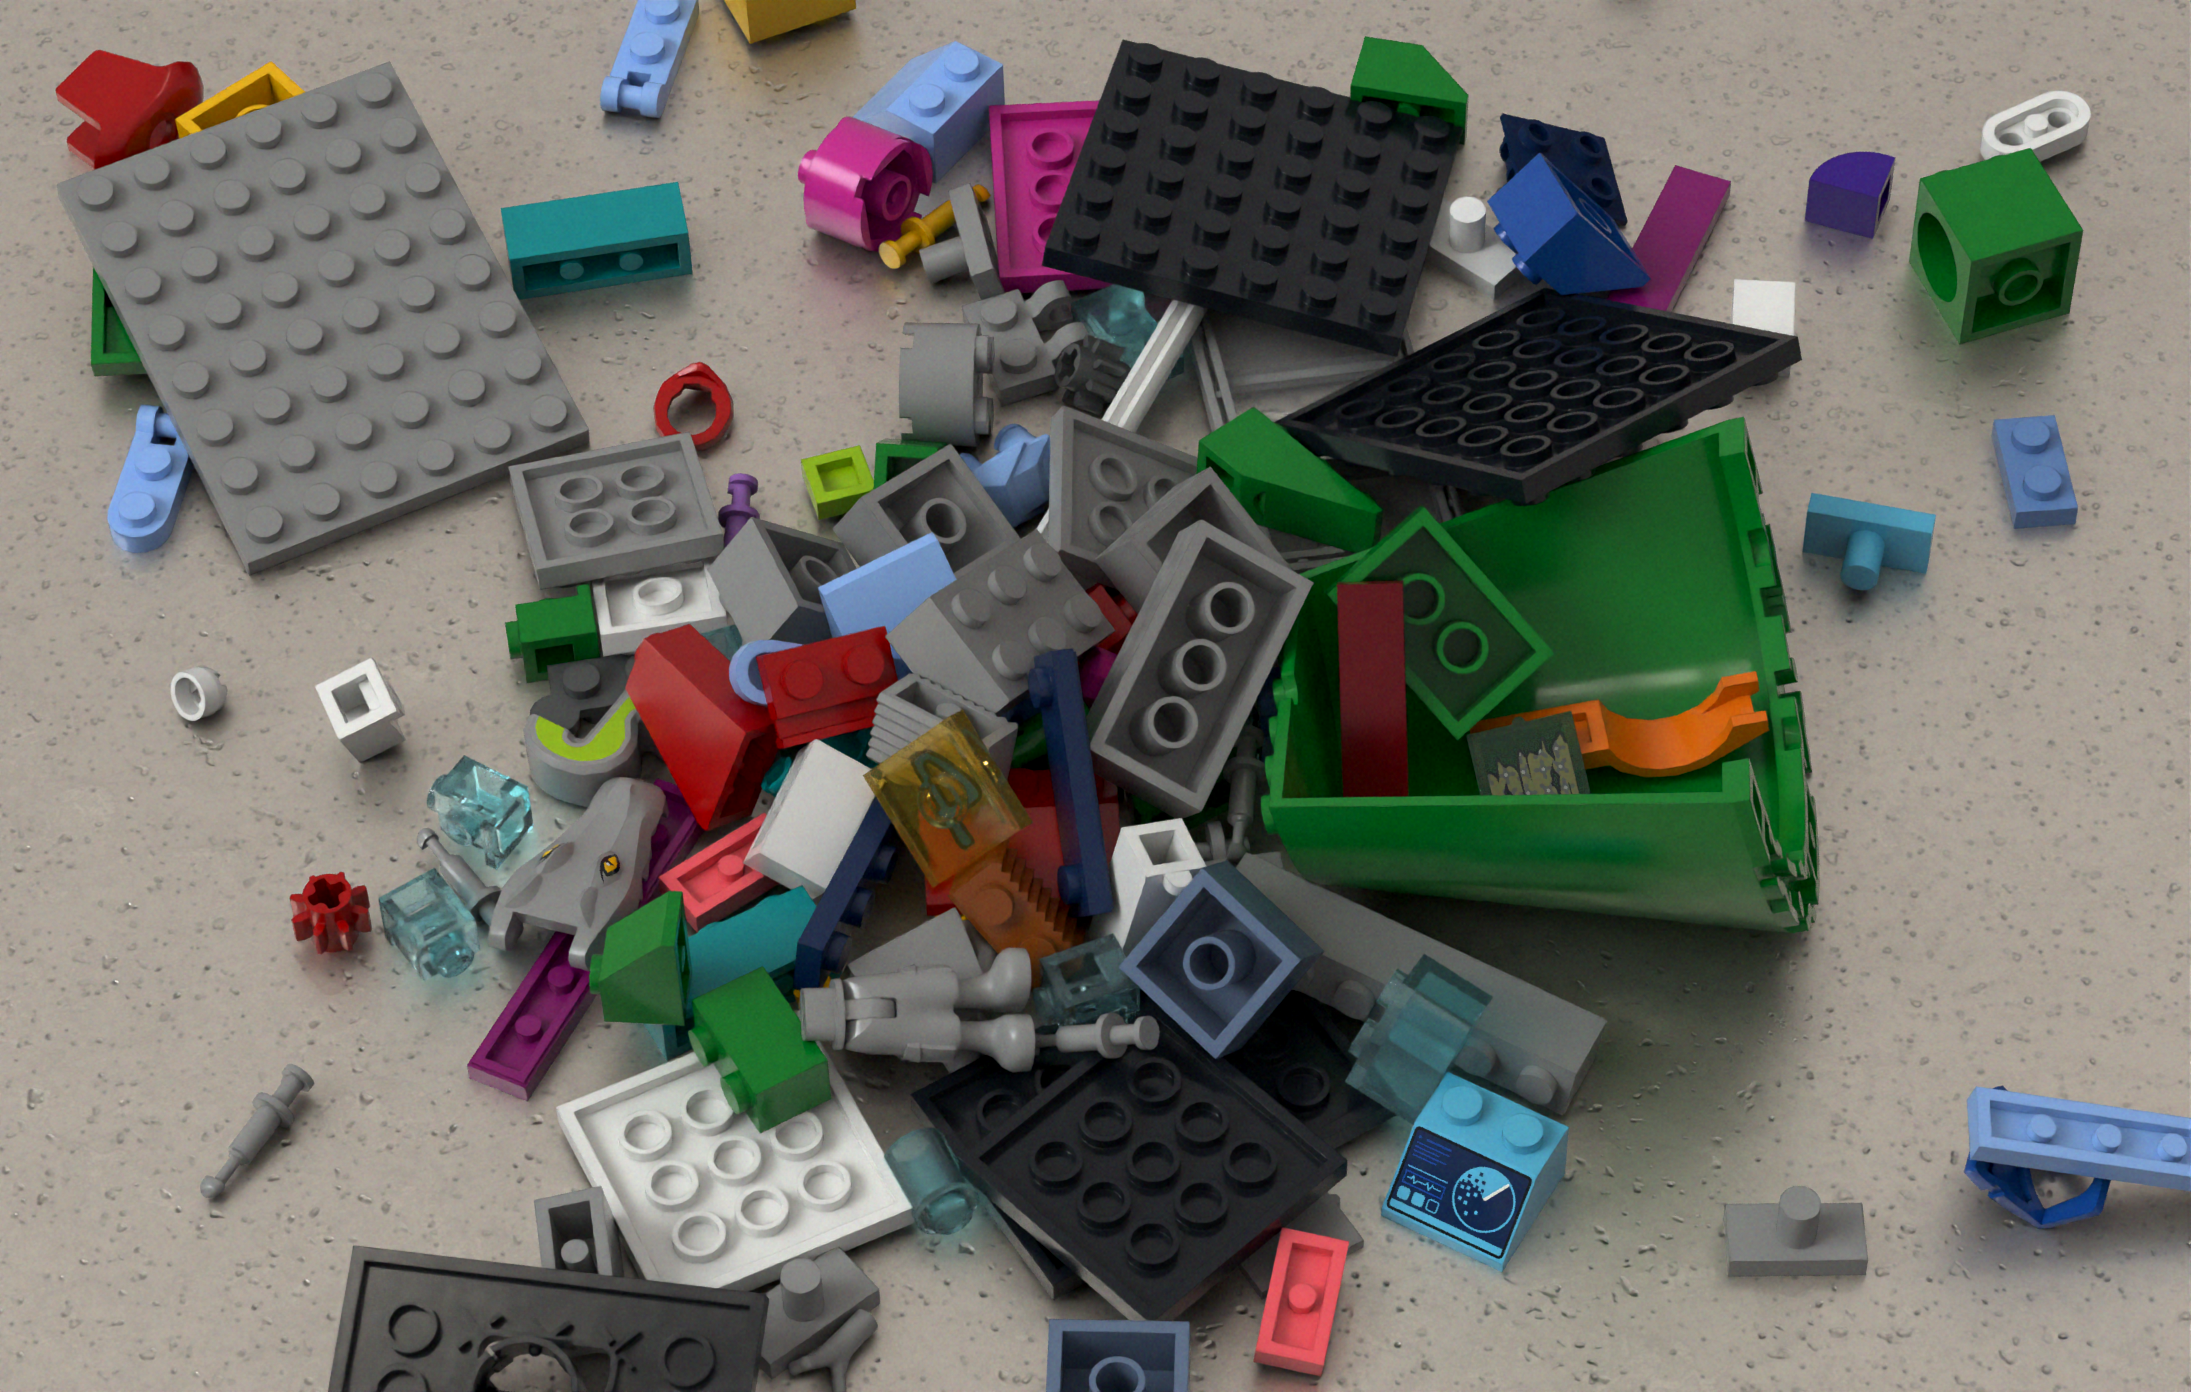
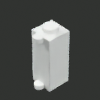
M1182 818L1121 827L1108 868L1114 908L1112 912L1093 915L1088 931L1112 982L1130 979L1118 968L1197 873L1203 867H1207Z

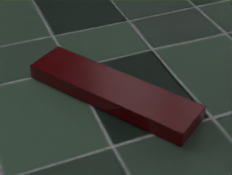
M1404 581L1338 582L1337 605L1343 797L1409 796Z

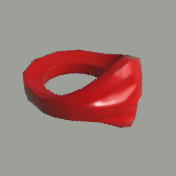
M697 362L683 368L662 383L657 393L653 410L655 428L661 437L679 434L681 432H678L671 426L668 419V410L673 399L680 396L684 389L711 393L712 402L716 407L715 419L706 431L691 435L696 451H705L720 442L730 427L734 418V404L726 384L708 365L703 362Z

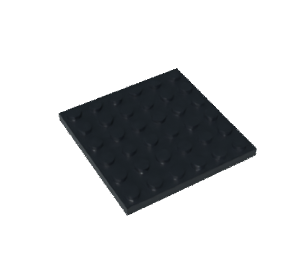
M1123 39L1047 240L1042 266L1398 357L1463 128L1454 126L1453 123L1446 122L1436 116L1420 115L1418 117L1398 112L1397 109L1390 108L1377 101L1362 100V102L1351 100L1350 97L1332 93L1322 87H1308L1274 78L1267 73L1249 72L1218 64L1208 58H1194L1160 49L1153 44L1136 43Z
M1543 288L1274 423L1282 425L1291 437L1317 457L1326 456L1343 460L1346 465L1353 467L1368 466L1385 470L1386 474L1390 476L1406 475L1427 480V483L1431 486L1448 485L1468 490L1473 496L1490 495L1511 500V503L1515 506H1531L1547 500L1550 496V491L1567 482L1580 481L1593 476L1596 473V467L1607 461L1639 452L1643 448L1642 443L1661 433H1671L1685 428L1689 423L1688 419L1699 413L1729 405L1734 400L1733 396L1751 386L1765 385L1775 381L1779 376L1778 372L1801 361L1802 357L1797 336L1580 294L1560 295L1554 289Z

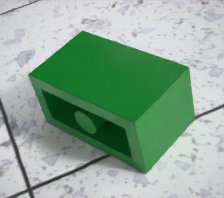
M763 966L692 999L695 1028L688 1031L692 1048L699 1061L705 1067L714 1064L722 1076L720 1084L728 1104L737 1115L746 1112L759 1133L767 1131L831 1099L827 1058L815 1041L802 1040L800 1019Z

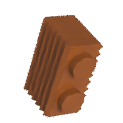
M1000 838L957 872L948 897L998 954L1005 948H1025L1027 950L1031 964L1030 991L1035 995L1079 962L1086 927H1077V918L1068 917L1069 908L1060 907V898L1051 897L1052 888H1043V878H1034L1035 869L1025 868L1026 859L1017 858L1018 849L1008 848L1009 839Z

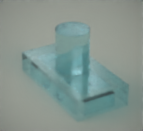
M1113 284L1071 303V314L1074 323L1083 322L1090 336L1123 347L1124 352L1120 361L1129 364L1132 369L1158 325L1145 309V296L1143 292ZM1183 354L1179 357L1167 380L1184 373Z

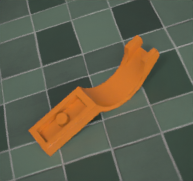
M1753 671L1721 677L1715 691L1698 706L1676 716L1660 719L1626 718L1609 711L1598 699L1481 720L1470 729L1480 787H1490L1487 776L1489 771L1497 775L1496 757L1505 766L1511 764L1517 767L1518 747L1525 755H1527L1528 750L1537 752V749L1540 747V736L1545 739L1548 751L1551 753L1550 746L1553 739L1557 737L1558 730L1567 740L1574 772L1611 765L1620 772L1641 777L1677 776L1703 768L1769 731L1766 710L1754 712L1750 697L1759 691L1757 673Z

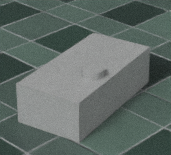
M1202 519L1179 531L1086 718L1094 774L1176 819H1183L1201 812L1314 582Z

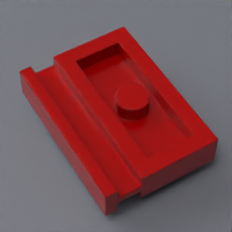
M879 626L756 656L770 719L774 721L778 738L775 739L777 749L788 748L812 742L814 739L820 740L874 726L872 723L876 716L874 710L878 705L876 699L883 690L898 681L890 643L885 638L887 635L886 626Z

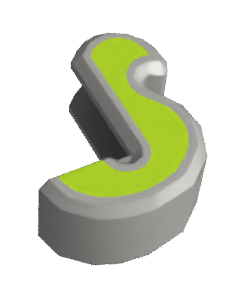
M626 690L584 740L575 737L568 729L537 714L529 716L523 730L528 764L533 780L543 791L556 799L583 807H588L601 785L614 777L640 779L643 753L651 751L655 753L657 758L663 759Z

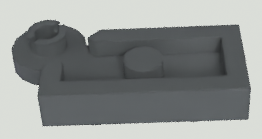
M618 654L547 665L551 695L542 697L535 702L530 709V715L537 714L568 729L573 735L580 727L581 718L590 724H597L626 690L625 686L635 663L634 655Z

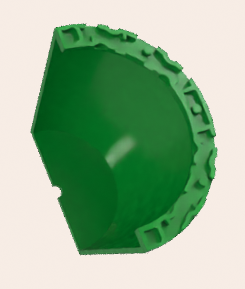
M1744 417L1729 419L1642 450L1633 455L1596 467V473L1593 476L1584 480L1563 484L1550 491L1549 498L1539 504L1515 506L1511 503V500L1506 499L1439 523L1555 653L1481 720L1598 699L1609 711L1626 718L1660 719L1676 716L1698 706L1715 691L1721 677L1756 671L1759 691L1750 697L1754 712L1766 710L1769 731L1703 768L1677 776L1641 777L1620 772L1611 765L1575 771L1579 794L1510 795L1507 792V795H1492L1490 787H1480L1470 730L1460 739H1455L1406 684L1409 796L1343 797L1338 607L1324 591L1372 548L1299 574L1314 583L1277 656L1281 677L1273 679V696L1278 713L1277 716L1269 718V733L1274 754L1265 757V772L1270 794L1261 797V812L1267 833L1269 835L1279 834L1291 861L1307 881L1322 885L1790 934L1809 931L1812 928L1811 923H1815L1817 917L1813 905L1819 904L1820 877L1816 803L1814 796L1810 794L1805 776L1806 773L1812 772L1810 749L1806 735L1801 691L1785 693L1784 685L1798 682L1795 661L1793 657L1790 658L1786 634L1792 632L1783 584L1777 564L1771 525H1765L1764 513H1761L1759 495L1763 494ZM1553 775L1554 785L1558 787L1557 775Z

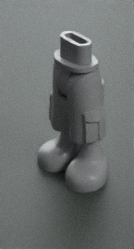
M1005 948L996 956L989 971L977 977L957 979L955 971H952V968L947 964L917 966L913 964L899 968L897 972L860 975L844 980L840 978L832 979L829 988H801L800 1016L802 1040L831 1041L833 1050L841 1051L844 1047V1049L870 1055L901 1056V1059L919 1063H950L957 1056L959 1049L969 1050L992 1056L1001 1067L1010 1072H1029L1032 1069L1035 1057V1029L1033 1019L1029 1014H1006L994 1020L960 1021L953 1009L965 1008L1003 1013L1021 1012L1028 1002L1031 989L1029 954L1025 948Z

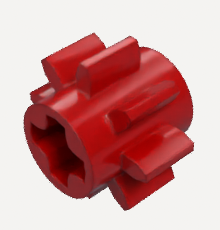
M339 872L337 875L322 874L316 877L312 875L309 877V882L305 885L302 894H291L290 896L293 912L291 921L295 939L302 941L311 937L313 944L316 946L317 954L322 955L324 952H340L343 950L351 951L353 950V944L359 936V932H371L372 930L368 910L370 903L367 888L365 885L351 889L344 872Z

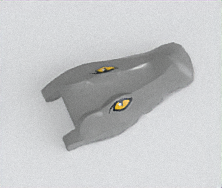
M614 777L604 782L593 796L585 813L551 845L517 869L503 886L491 920L488 947L511 951L517 943L523 923L575 935L569 951V964L571 967L590 971L592 955L604 952L607 928L638 910L639 901L643 900L642 881L648 880L649 862L652 859L651 836L656 833L660 817L667 818L669 815L666 796L661 788L642 779L630 777Z

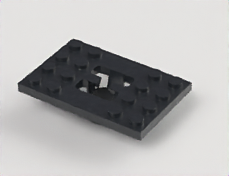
M353 1245L328 1392H509L498 1390L490 1381V1377L495 1372H500L514 1361L513 1358L530 1354L533 1357L543 1354L555 1358L571 1377V1392H587V1387L577 1366L568 1356L576 1350L603 1353L610 1356L608 1382L603 1392H755L769 1298L766 1294ZM496 1341H500L490 1346L491 1350L494 1353L493 1356H491L487 1350L485 1351L489 1344Z

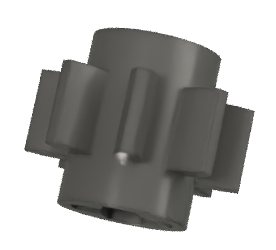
M1090 335L1085 336L1083 346L1075 343L1067 346L1060 355L1055 369L1056 384L1067 389L1062 401L1094 414H1101L1103 403L1107 405L1112 403L1131 371L1129 364L1120 361L1124 348Z

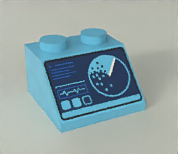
M1447 1072L1414 1123L1381 1208V1216L1503 1272L1565 1174L1569 1127Z

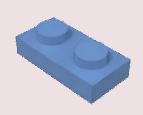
M2055 415L1995 419L1991 437L2013 528L2075 524L2078 505Z

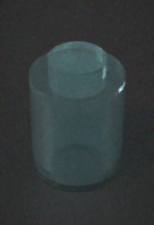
M921 1128L911 1131L896 1140L888 1148L883 1159L911 1206L912 1218L920 1231L926 1234L950 1235L963 1229L972 1219L973 1212L979 1203V1195L972 1183L960 1173L959 1161L943 1133L936 1128Z

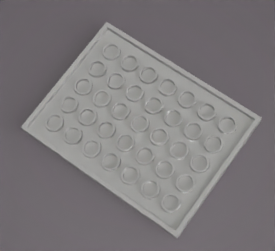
M390 61L57 184L58 197L249 576L508 475V466L549 459L589 443L588 426Z

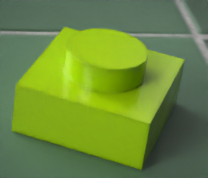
M860 445L801 459L802 477L818 520L846 514L862 496L873 490L874 480Z

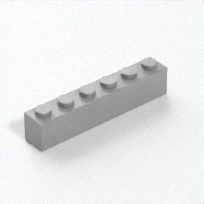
M1248 852L1245 853L1236 869L1324 950V953L1292 990L1300 991L1340 1010L1348 1017L1359 1019L1401 1039L1410 1046L1419 1047L1453 1063L1469 1074L1480 1076L1521 1095L1531 1103L1542 1105L1564 1115L1594 1063L1607 1023L1606 1019L1317 884L1309 882Z

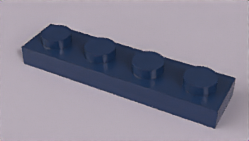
M888 773L797 942L793 980L794 989L801 991V988H822L830 972L836 974L842 972L851 949L852 936L850 934L854 927L859 929L865 928L874 906V889L877 883L888 884L898 859L899 849L897 845L900 840L909 842L916 831L921 814V804L913 802L915 784L899 782Z

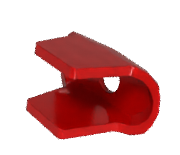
M96 50L90 54L55 90L57 100L85 120L67 137L68 149L94 168V170L179 139L175 119L201 104L204 99L202 78L198 69L191 62L177 61L166 66H154L102 50Z

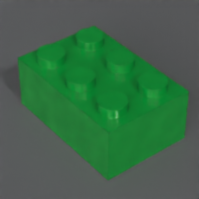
M1423 506L1415 509L1324 591L1338 607V582L1404 581L1406 684L1457 740L1555 654Z

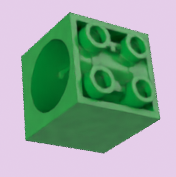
M2027 148L2006 155H1997L1988 160L1952 170L1939 171L1933 175L1920 178L1909 263L1960 345L2069 314L2083 229L2033 150Z

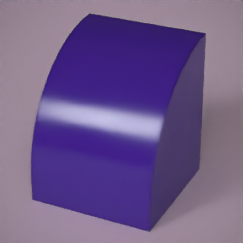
M1851 152L1825 161L1813 172L1809 179L1805 221L1873 239L1891 197L1896 157L1875 152Z

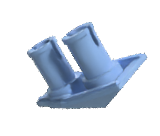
M1019 424L1007 425L999 431L994 442V449L999 450V452L984 464L980 463L977 458L969 453L959 454L1013 529L1044 512L1043 506L1049 502L1050 437L1047 434L1035 437Z

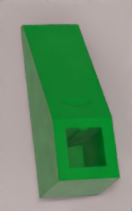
M1252 407L1199 440L1196 474L1211 467L1256 524L1353 553L1372 548L1380 542L1383 509L1377 505L1375 500L1367 493L1360 492L1335 472L1326 460L1315 456L1291 437L1282 425L1274 423L1255 407Z

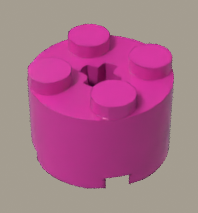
M851 116L842 118L838 125L826 136L817 151H808L800 162L798 179L802 184H805L803 201L806 224L813 230L866 251L879 252V246L884 241L892 240L895 242L902 237L901 225L906 219L912 216L919 219L922 218V215L914 212L920 193L929 196L931 191L933 169L927 149L911 139Z

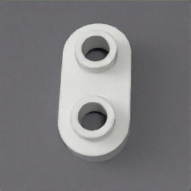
M2055 90L2038 95L1993 115L1985 122L1980 143L1981 155L1985 160H1988L1997 155H2006L2031 148L2040 162L2084 141L2088 133L2090 108L2083 98L2068 91Z

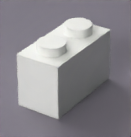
M814 739L798 751L743 864L791 890L803 885L812 900L823 894L871 807L884 776L820 740Z

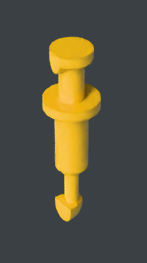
M979 184L973 186L979 202H984L991 196L984 186ZM947 200L922 219L913 216L906 219L901 225L902 237L895 242L886 240L880 244L879 254L883 262L892 269L899 268L906 263L905 256L910 252L914 251L920 254V249L934 245L936 237L956 224L951 201Z

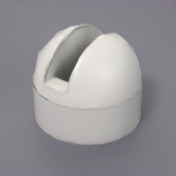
M194 667L179 672L173 677L171 697L175 708L182 717L190 721H196L211 716L222 708L228 690L225 684H220L218 679L220 674L208 667Z

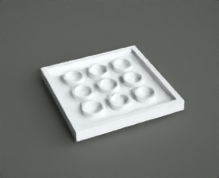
M800 1009L794 1011L801 1021ZM821 1041L815 1042L828 1060L831 1099L762 1133H759L746 1112L737 1115L732 1110L721 1088L720 1078L722 1076L714 1064L705 1067L699 1061L695 1052L556 1107L558 1123L592 1188L602 1186L615 1219L619 1239L640 1279L749 1292L780 1279V1272L783 1266L791 1260L805 1258L814 1261L825 1252L836 1247H840L845 1252L916 1222L914 1205Z

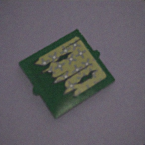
M1571 711L1525 721L1522 717L1518 716L1513 719L1511 725L1466 735L1480 795L1591 794Z

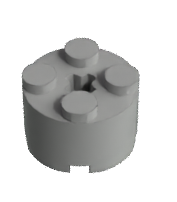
M905 322L902 334L914 336L913 348H901L899 418L912 420L913 433H901V439L946 442L947 445L951 443L952 446L977 447L980 435H992L993 398L983 397V374H993L994 337L982 335L981 327L978 323Z

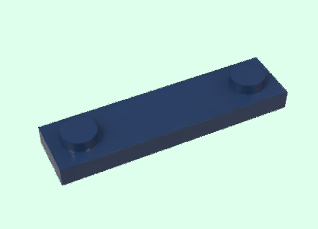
M1073 648L1050 651L1033 657L1035 668L1029 671L1028 686L1034 707L1041 708L1064 862V866H1060L1057 872L1058 890L1063 904L1070 905L1072 918L1112 912L1114 905L1077 655Z

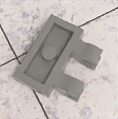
M1055 280L1042 285L1026 301H1024L1019 289L962 306L964 323L980 324L982 335L994 337V372L987 375L1001 406L1059 389L1055 381V369L1060 355L1070 344L1075 343L1083 346L1085 336L1089 335L1083 322L1074 323L1073 316L1067 306V303L1072 302L1071 296L1063 280ZM1058 330L1048 342L1043 343L1039 332Z

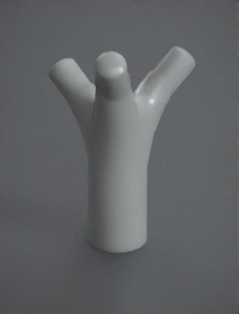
M858 1309L820 1347L810 1354L788 1363L789 1373L794 1376L805 1371L825 1367L831 1371L832 1392H846V1370L853 1353L878 1328L875 1318L866 1310Z

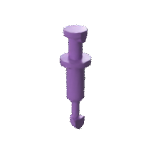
M738 473L729 478L727 493L732 495V502L730 505L722 507L718 512L719 523L725 528V547L751 517L760 519V514L757 510L750 507L751 496L758 491V480L751 475Z

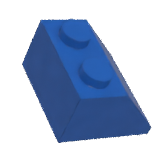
M1538 153L1487 201L1499 221L1494 227V231L1516 253L1512 258L1516 267L1535 285L1544 280L1560 295L1643 287L1651 280V277L1613 217L1541 153Z

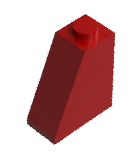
M690 624L662 633H654L644 638L635 652V663L625 689L697 823L705 831H709L751 816L762 790V780L772 766L778 751L775 741L778 738L774 721L770 719L768 707L746 702L735 693L729 680V666L731 662Z

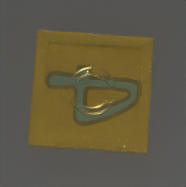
M963 709L949 716L863 775L932 888L1033 823Z

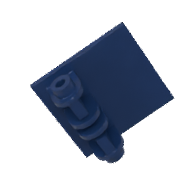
M1502 113L1500 120L1505 137L1500 145L1499 153L1501 159L1506 164L1507 182L1538 153H1541L1613 217L1616 224L1623 226L1627 224L1626 213L1604 137L1585 131L1579 132L1546 124L1535 119H1525Z

